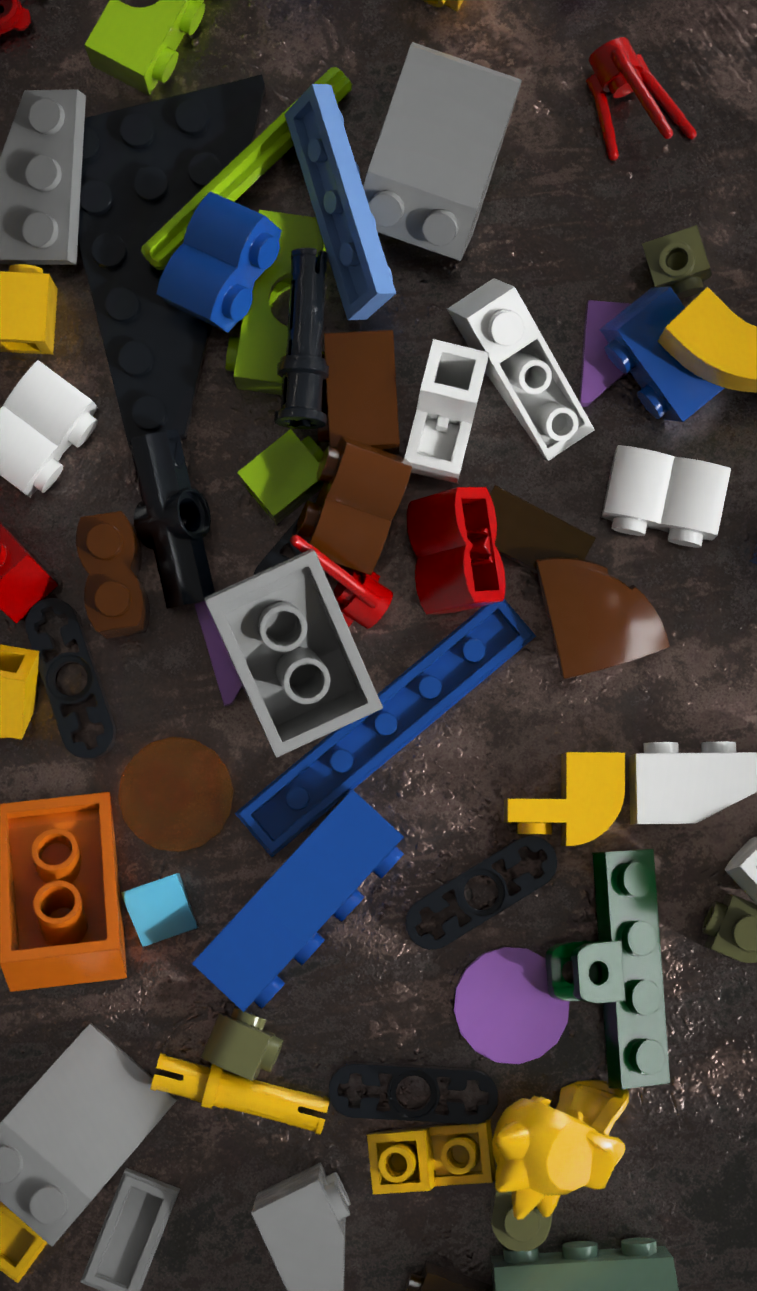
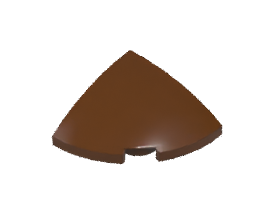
M550 557L535 560L545 612L550 619L560 674L564 679L630 662L670 647L662 621L645 595L634 585L628 587L620 580L609 575L608 569L605 566L583 559L568 557Z

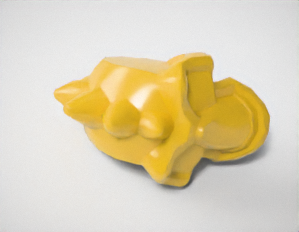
M603 1080L576 1081L561 1088L556 1109L549 1107L551 1100L533 1096L531 1099L522 1098L505 1109L497 1122L492 1140L494 1159L497 1163L495 1188L500 1193L512 1191L513 1216L517 1220L525 1218L535 1207H537L543 1217H549L556 1208L561 1195L571 1193L582 1186L594 1190L606 1187L614 1167L625 1152L623 1141L617 1137L609 1136V1133L629 1103L628 1089L609 1088L607 1081Z

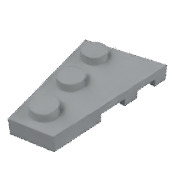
M77 89L24 90L0 156V264L76 265L86 106V95Z

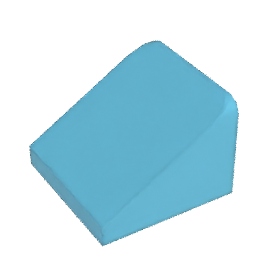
M180 873L121 892L142 947L198 928Z

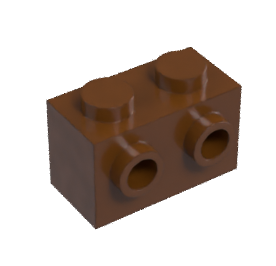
M393 330L324 333L325 351H322V358L326 360V365L329 366V377L323 380L322 386H327L328 407L321 408V412L325 413L327 418L326 426L318 428V442H330V447L336 449L341 437L344 436L398 455L400 441Z

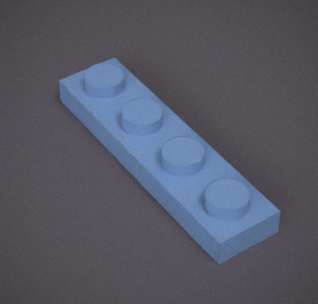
M311 84L285 113V118L347 320H367L396 294L392 272L385 259L376 230V221L370 211L360 178L359 166L354 159L344 127V118L338 108L332 85Z

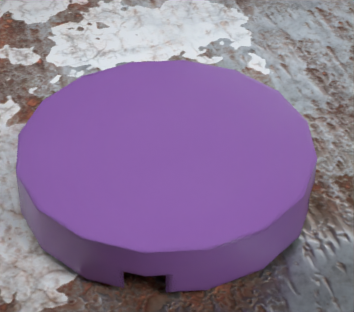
M502 947L482 953L465 967L455 987L453 1011L461 1035L475 1052L494 1062L521 1064L540 1058L558 1043L568 1023L570 1001L557 1000L549 995L546 958L527 948Z

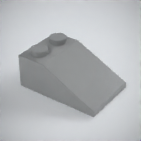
M414 42L411 43L363 185L370 211L376 221L378 233L461 261L475 230L521 86V79Z
M310 549L204 598L247 698L276 758L383 709L314 549Z
M89 1023L0 1122V1201L51 1247H53L178 1100L173 1094L150 1090L153 1077L92 1023Z
M321 1162L258 1192L251 1211L287 1291H344L346 1217L350 1215L348 1206L351 1203L337 1172L327 1176Z

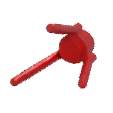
M620 37L601 45L590 55L588 61L595 74L590 76L586 83L595 100L603 140L605 141L608 158L611 161L618 159L619 152L606 96L607 92H611L614 98H621L634 92L663 138L670 139L673 136V130L651 96L652 94L687 138L694 139L697 132L649 71L642 55H636L628 38Z
M293 535L290 538V543L302 553L314 549L323 570L338 581L333 593L348 627L356 621L366 629H369L382 618L392 601L393 592L378 582L380 575L374 571L371 575L354 569L346 572L299 535Z

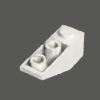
M493 278L447 308L468 347L490 352L485 373L544 459L547 461L551 460L595 430L514 286Z
M678 742L643 743L644 753H636L629 756L630 825L696 824L757 792V752H736V742H701V753H679Z

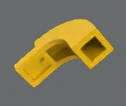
M707 287L665 327L657 342L682 366L696 376L727 389L757 393V326L751 325L739 318Z

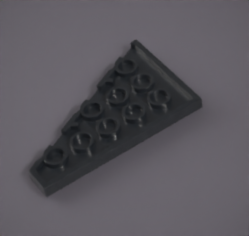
M262 74L85 118L78 243L129 449V440L131 438L165 430L178 429L180 440L187 439L192 417L191 410L201 378L200 371L208 336H210L212 330L211 324L175 308L156 294L164 269L158 270L146 260L141 252L142 246L255 140L261 105L266 94ZM242 195L235 201V203H241Z

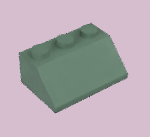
M653 1238L624 1239L621 1241V1248L598 1250V1244L593 1241L562 1244V1252L539 1253L538 1247L527 1252H516L504 1247L503 1255L490 1256L493 1291H679L673 1256L665 1246H657V1241Z

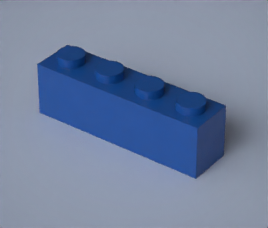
M352 789L192 964L243 1012L252 1002L262 1009L284 986L285 982L278 976L283 968L293 958L302 966L325 941L317 931L328 919L334 915L342 922L363 900L365 896L357 890L361 883L372 872L382 879L404 855L396 846L404 836Z

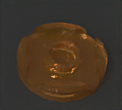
M169 737L149 743L132 758L121 775L118 800L123 820L139 839L155 849L183 852L205 845L221 832L232 813L235 791L229 769L215 751L194 739Z

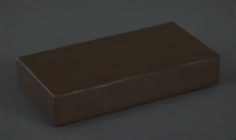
M496 485L493 487L490 496L497 519L495 546L500 555L538 574L535 562L537 559L568 557L585 560L596 539L594 536Z

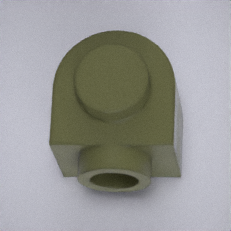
M697 225L642 243L655 287H671L679 299L696 295L704 290L703 282L712 276V272Z
M725 894L722 903L716 900L712 903L703 922L701 932L708 935L704 947L733 960L744 963H756L757 905L736 895Z
M234 1006L231 1016L219 1012L201 1058L253 1081L258 1078L261 1069L269 1073L272 1071L284 1040L276 1037L274 1033L263 1029L267 1019L248 1010L243 1012L237 1006Z
M494 1180L489 1218L498 1241L506 1248L516 1252H527L539 1247L550 1232L553 1212L549 1217H543L537 1207H535L525 1218L517 1220L513 1216L512 1191L498 1192L495 1188Z

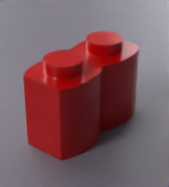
M456 487L410 501L407 509V529L412 548L418 557L415 570L416 590L426 615L456 613L502 602L506 589L505 571L501 556L495 546L497 519L494 504L487 488Z

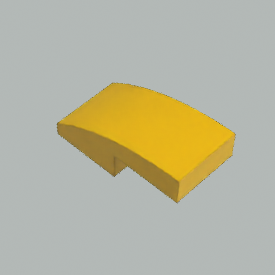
M490 1120L479 1124L445 1123L374 1132L367 1135L373 1194L430 1191L435 1186L492 1183L496 1179Z

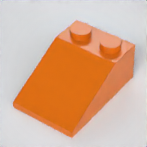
M110 792L0 804V966L10 992L127 978L124 924Z

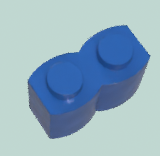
M210 191L194 211L186 229L184 242L169 259L161 275L156 294L175 308L228 333L249 312L253 300L252 291L254 283L265 269H268L275 262L280 249L279 240L282 230L265 215Z

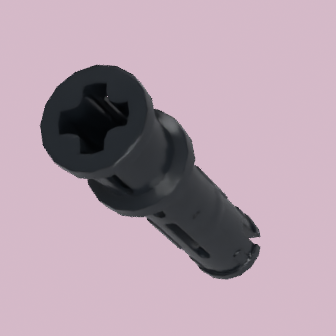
M298 248L291 251L286 356H283L277 364V375L282 377L281 409L275 412L274 422L279 426L293 429L323 428L326 426L327 418L326 414L321 412L323 380L329 377V366L326 365V360L322 358L325 275L328 253L321 250L318 252V257H316L317 249Z

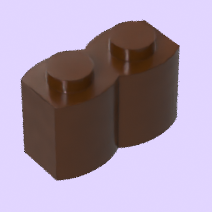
M342 436L336 449L328 446L322 456L316 477L317 480L324 482L316 503L310 501L305 503L298 520L296 534L303 536L305 541L316 547L335 563L371 575L385 544L391 521L404 495L412 465L405 458Z
M122 511L81 517L76 531V547L79 559L89 574L85 584L84 603L92 626L106 639L145 633L150 619V604L147 592L138 578L142 563V549L136 530Z

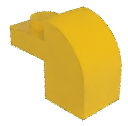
M566 752L562 754L561 799H505L504 823H517V834L552 835V823H561V846L581 845L598 838L615 822L624 802L625 753Z

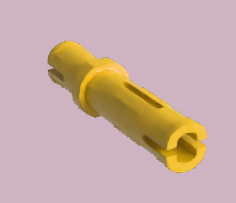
M160 1052L156 1068L182 1075L184 1079L176 1080L154 1074L150 1090H158L201 1102L200 1106L210 1109L213 1106L226 1108L314 1132V1134H321L325 1119L300 1113L298 1108L303 1107L327 1113L330 1102L329 1097L296 1091L255 1079L251 1081L237 1074L223 1071V1068L214 1064L208 1067L167 1056L165 1053Z

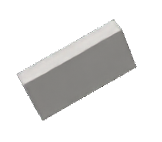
M126 1168L80 1283L100 1291H141L180 1189Z

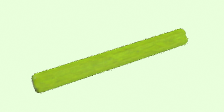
M331 67L314 83L332 85L337 104L352 90L350 79L337 67ZM292 105L142 246L141 252L153 267L158 270H163L166 267L171 256L183 244L186 229L194 211L210 191L235 202L294 146L285 118V113Z

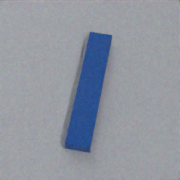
M505 598L502 602L482 606L377 694L383 709L331 732L236 811L235 814L271 858L274 857L341 801L352 789L354 790L531 642L536 635Z

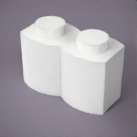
M39 360L24 374L8 396L4 405L0 408V476L29 498L37 489L44 493L55 483L63 470V465L58 462L63 453L71 444L77 448L80 447L90 437L98 423V420L93 417L98 409L96 404Z
M618 445L614 452L601 518L613 521L611 529L620 533L645 536L646 528L658 529L669 532L668 541L688 547H702L703 540L713 541L718 536L731 468L696 459L674 457L648 449Z

